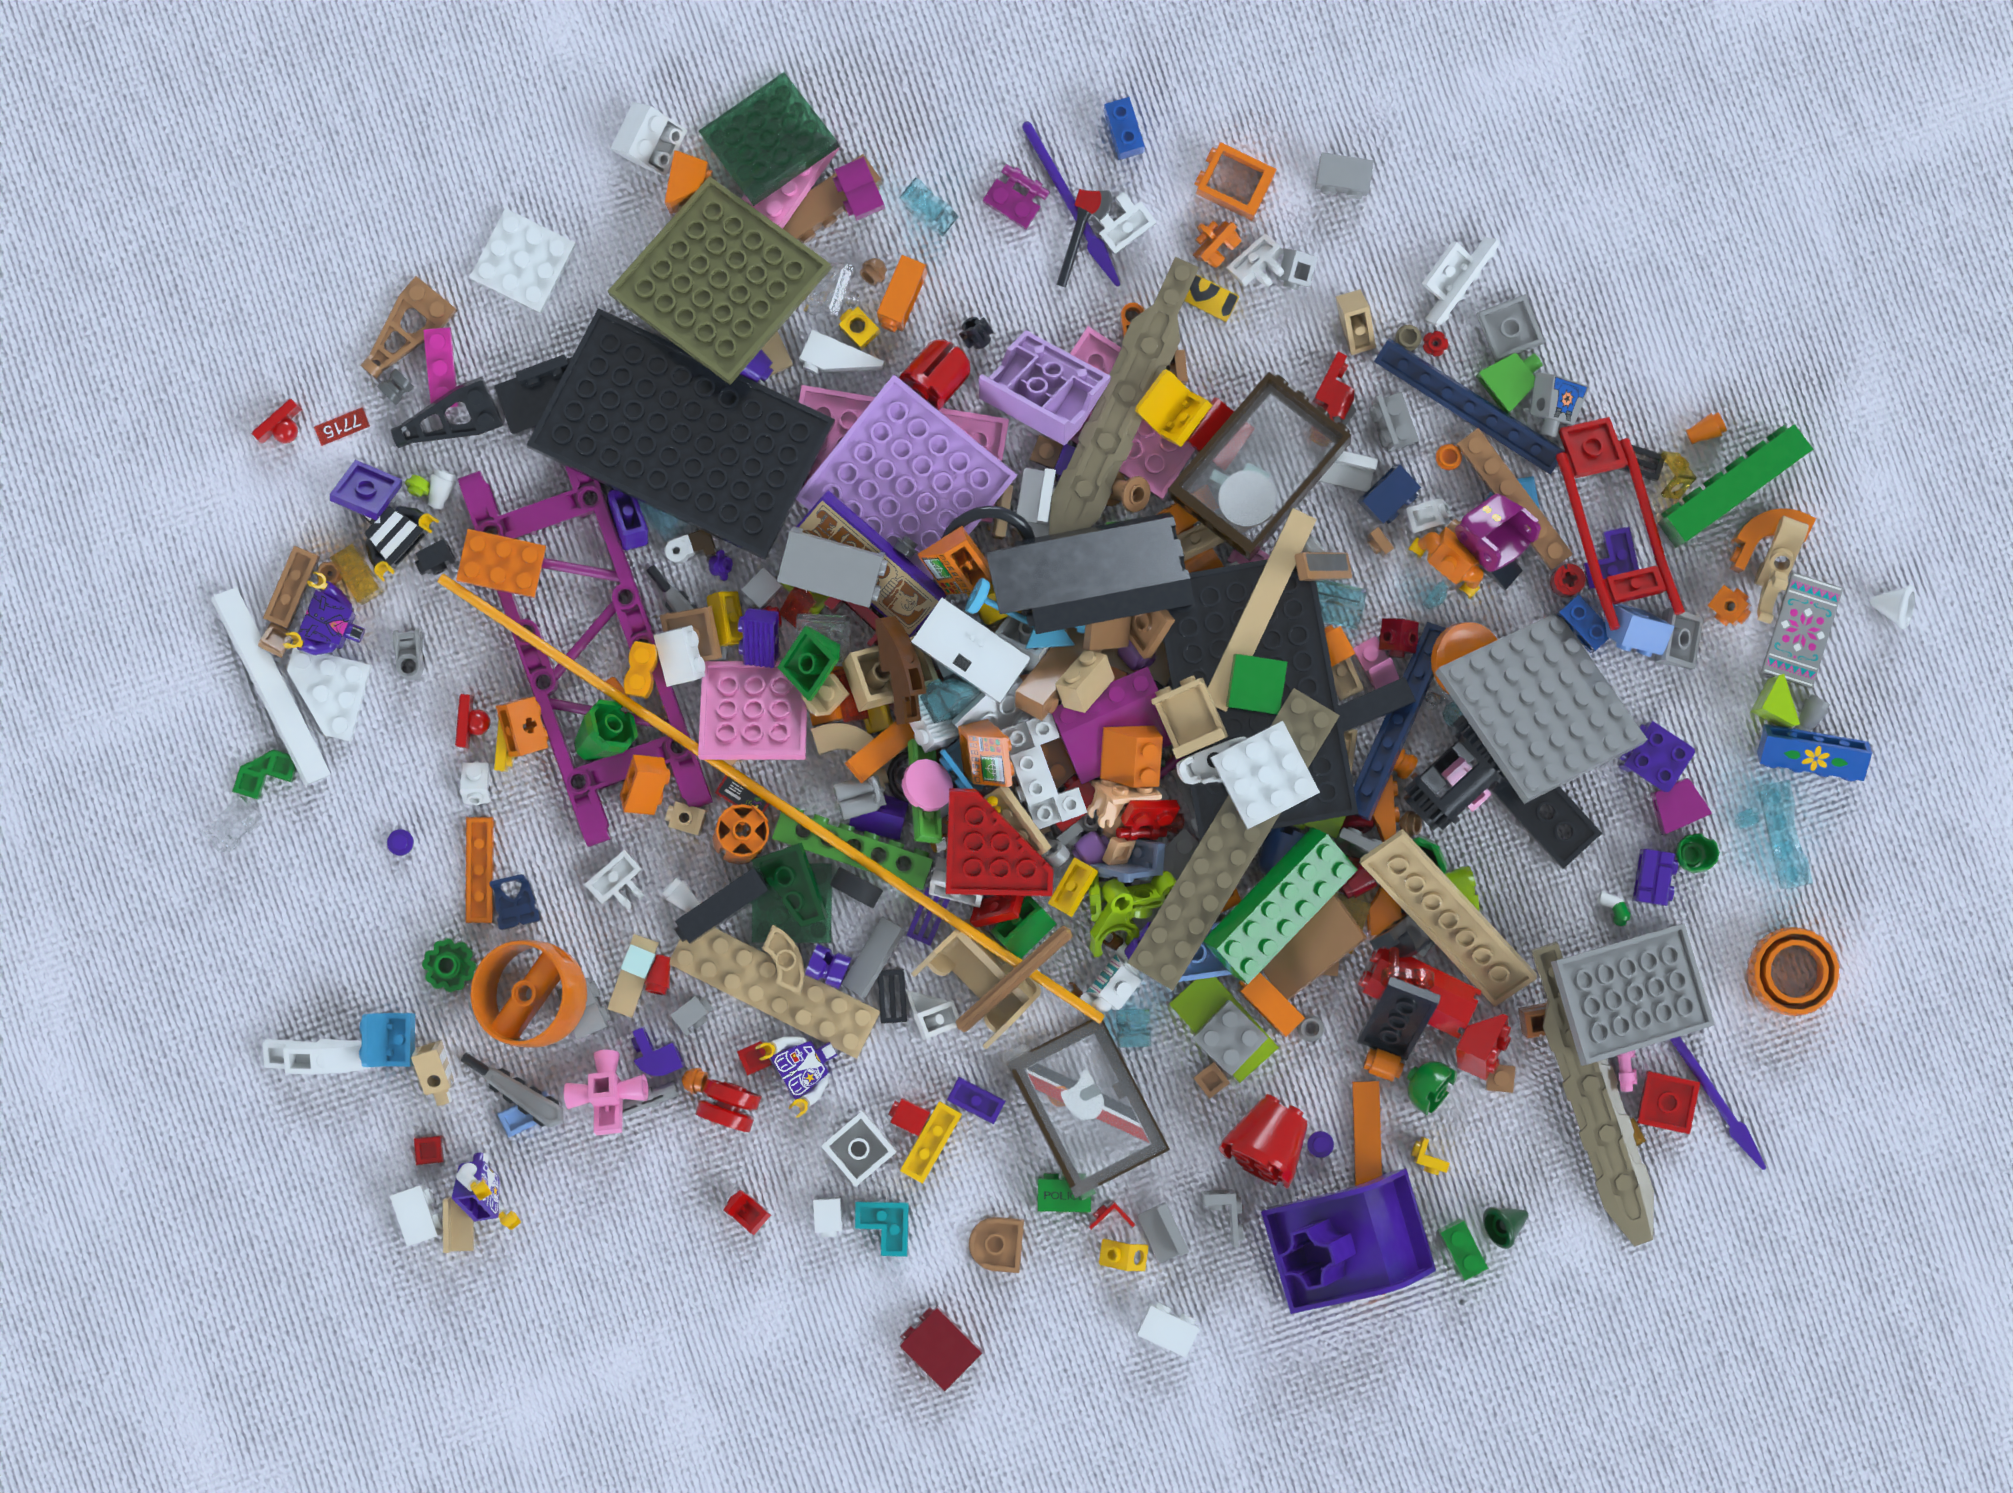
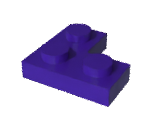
M1630 527L1603 532L1602 535L1608 557L1598 560L1603 579L1639 570ZM1584 563L1582 565L1588 590L1594 589L1595 586L1588 563Z

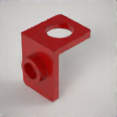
M1113 1201L1108 1207L1103 1204L1092 1214L1095 1219L1088 1224V1227L1092 1230L1114 1208L1132 1228L1135 1226V1223Z

